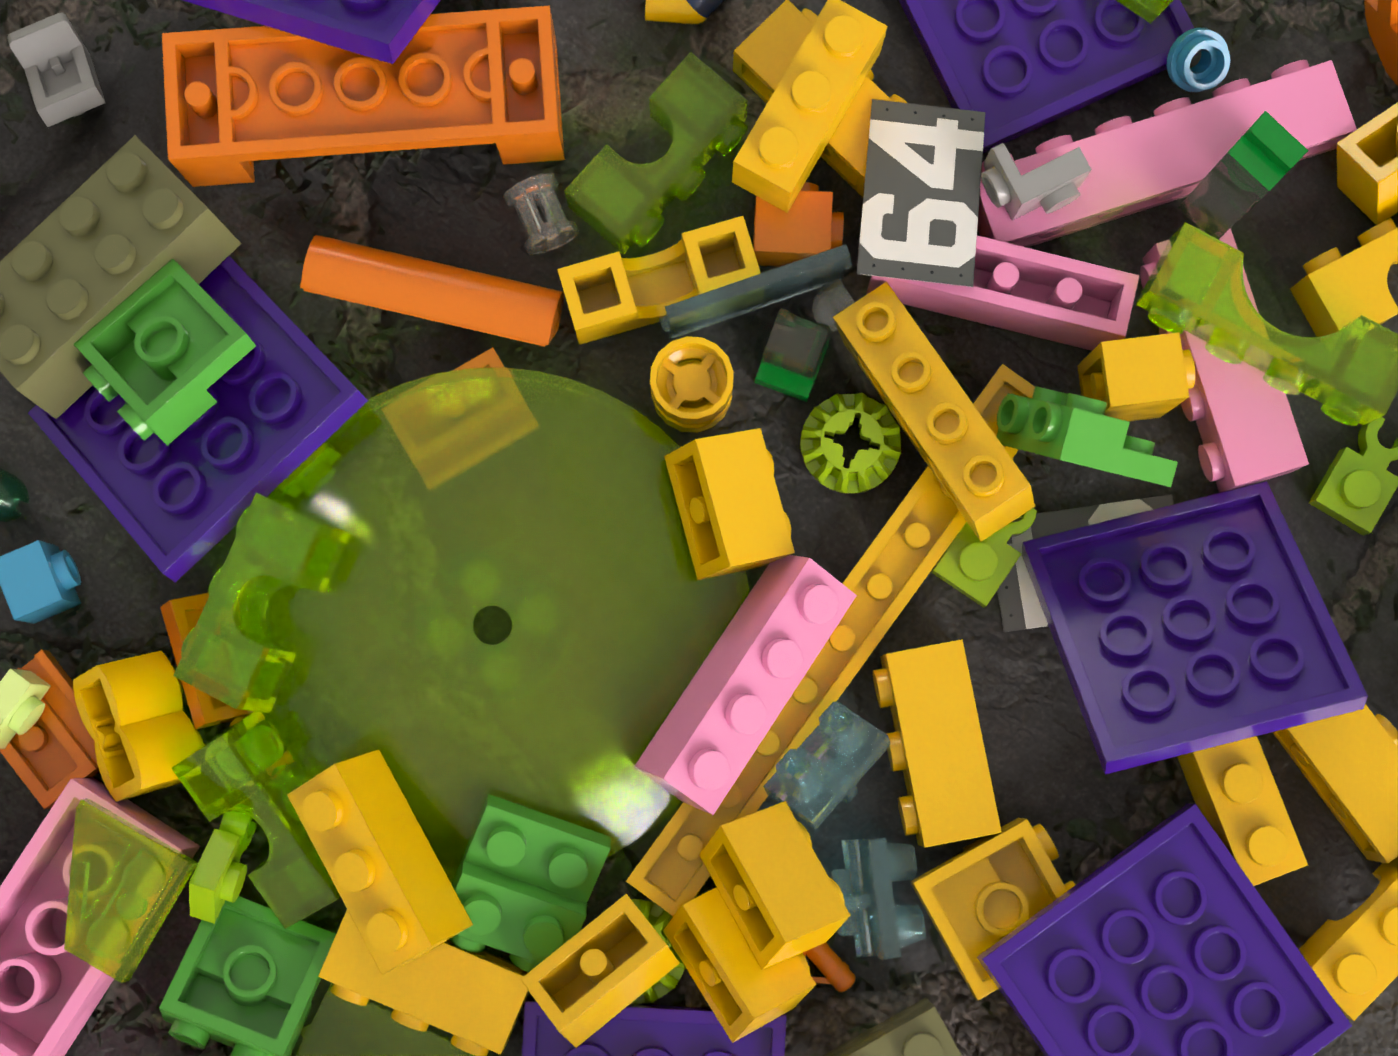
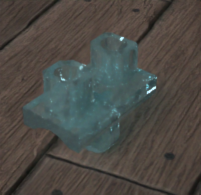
M832 702L818 718L820 724L797 749H790L775 765L777 772L763 786L769 797L779 803L786 801L789 808L814 830L818 828L841 801L845 803L852 801L858 794L856 784L891 744L887 734L840 702Z
M886 838L842 840L845 868L831 870V877L840 887L845 906L851 916L838 929L839 936L854 935L857 957L872 956L882 960L902 957L901 947L913 944L926 937L924 915L919 905L905 904L895 906L892 882L915 879L917 872L915 848L912 844L887 843Z

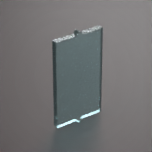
M845 244L665 306V316L659 319L663 331H668L670 339L843 280L846 269L853 266L849 250Z

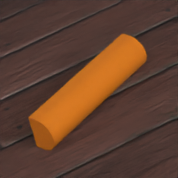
M315 235L309 245L300 288L306 292L543 347L549 345L559 329L564 300L563 291L321 235Z

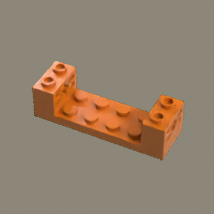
M550 5L430 14L393 64L268 26L162 33L168 160L192 187L254 183V161L494 143L497 145L503 165L565 160L557 41Z

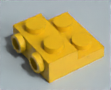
M1016 818L1001 827L1002 833L984 836L963 848L964 851L910 881L973 997L977 1000L998 990V987L977 957L1075 886L1073 881L1063 884L1053 866L1052 861L1059 858V854L1045 828L1040 823L1032 827L1028 819Z

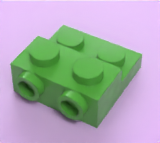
M171 259L74 343V346L92 364L82 372L92 385L109 402L118 394L125 400L126 404L117 412L144 441L155 433L167 446L217 403L207 389L256 347L241 327L174 259Z
M1035 386L1032 398L1008 393L998 409L997 425L999 429L996 437L1004 446L1167 487L1172 486L1178 463L1177 461L1153 456L1155 442L1126 435L1130 422L1105 416L1107 402Z
M488 794L451 883L473 925L450 938V942L456 947L472 953L484 951L486 945L510 953L509 958L516 967L530 972L581 930L587 916V902L611 849V837Z
M238 896L234 903L225 901L215 924L201 920L159 1007L163 1020L172 1024L168 1033L183 1043L201 1049L206 1047L210 1038L232 1047L233 1050L230 1056H290L312 1009L311 1001L321 981V978L318 976L336 934Z

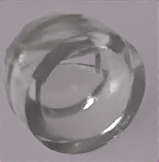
M839 277L822 287L815 296L812 312L816 322L825 330L839 332L833 316L855 303Z

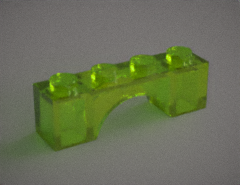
M1186 222L1176 231L1168 241L1136 302V305L1149 311L1147 317L1151 322L1169 332H1180L1182 334L1185 330L1206 341V350L1225 362L1241 364L1244 361L1265 373L1263 376L1264 381L1279 391L1291 395H1299L1302 392L1323 403L1321 410L1327 416L1340 423L1350 426H1357L1358 423L1366 425L1387 413L1398 391L1397 333L1362 315L1342 327L1336 333L1322 337H1300L1285 333L1269 324L1253 307L1243 280V252Z

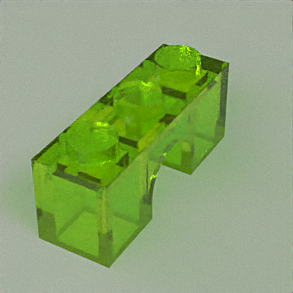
M690 52L649 97L650 117L661 125L672 138V144L667 153L655 162L635 164L622 158L606 144L564 190L568 207L623 255L634 243L643 247L662 227L665 218L660 214L677 196L681 201H685L699 187L707 174L702 168L714 154L719 151L722 155H727L743 138L748 129V126L743 123L747 117L748 100Z
M256 493L250 507L242 513L238 520L236 538L223 567L215 573L210 582L209 598L196 627L188 633L181 649L182 658L173 676L235 709L270 713L297 653L279 644L271 636L266 623L268 604L276 591L287 584L325 593L351 533L288 502Z
M259 708L205 742L172 767L176 776L209 822L223 813L236 811L250 816L264 830L269 842V857L247 876L285 929L341 897L287 794L309 781V779Z

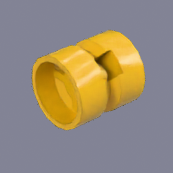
M689 336L671 341L658 352L651 366L650 388L656 412L667 425L681 432L698 433L714 427L725 417L732 400L734 375L729 357L717 344L703 337Z

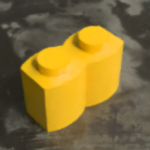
M162 651L96 665L73 679L74 697L79 715L86 730L95 741V754L101 777L107 790L116 802L180 784L205 771L202 737L198 730H195L191 720L183 711L181 678Z

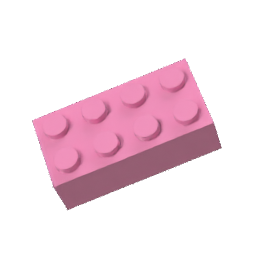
M94 777L70 779L0 886V1056H65L200 847L128 799L116 802L105 784Z

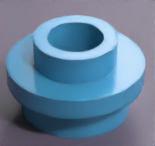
M1194 28L1180 35L1171 46L1167 57V71L1170 79L1175 85L1188 92H1201L1214 88L1223 81L1230 68V54L1225 40L1221 35L1208 28ZM1201 49L1200 61L1197 65L1190 68L1193 56Z

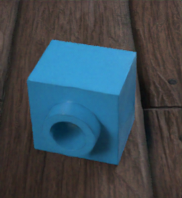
M37 540L0 556V586L14 620L35 624L81 604L75 587L81 584L80 574L73 558L66 550L60 551L56 545Z

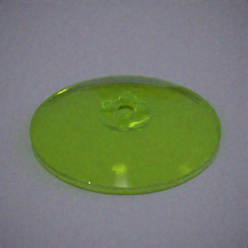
M505 367L469 368L449 371L403 383L370 398L271 492L256 520L247 543L237 581L234 607V650L241 690L254 728L264 741L268 756L290 788L295 790L335 763L379 749L450 881H453L488 794L611 837V849L608 856L642 837L668 816L681 801L634 766L749 595L746 570L697 580L664 458L665 455L680 448V446L659 426L631 406L609 394L575 380L540 371ZM487 606L503 608L512 620L510 635L499 644H487L481 641L474 631V619L477 613Z

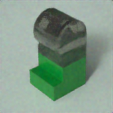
M1264 111L1179 205L1178 209L1216 243L1309 150L1267 111Z
M781 308L763 352L762 361L754 383L807 402L829 345L831 326L802 319L790 311Z

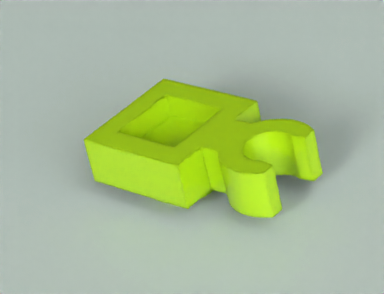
M1380 415L1368 420L1361 427L1358 434L1359 453L1348 447L1338 451L1309 501L1310 505L1363 536L1372 532L1398 487V477L1386 470L1391 462L1398 460V438L1394 441L1391 449L1385 448L1379 443L1377 434L1385 421Z
M1032 508L1022 515L1020 521L1009 523L982 542H980L966 522L931 573L985 608L1022 554L1008 545V540L1010 537L1023 534L1031 527L1036 518L1037 510Z
M235 798L230 800L224 812L220 828L214 829L189 881L190 916L215 924L224 902L234 903L237 900L247 873V865L240 863V858L249 846L257 827V823L252 821L257 805Z

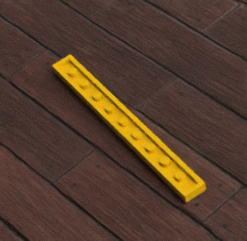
M1002 364L973 404L997 436L999 429L997 413L1002 400L1008 393L1032 398L1035 386ZM1003 445L1011 458L1019 450ZM929 466L921 474L842 583L857 595L714 815L683 802L627 878V883L670 915L674 916L682 904L694 899L710 877L699 854L720 825L758 811L967 522Z

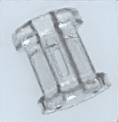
M553 173L538 174L515 184L503 196L506 204L509 207H515L528 237L524 246L530 255H538L559 248L572 241L580 232L577 224L574 221H568L555 191L559 182ZM536 206L541 207L547 223L542 221Z

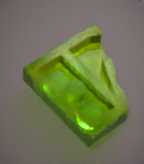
M81 799L75 813L64 950L120 983L129 981L198 862L91 799Z

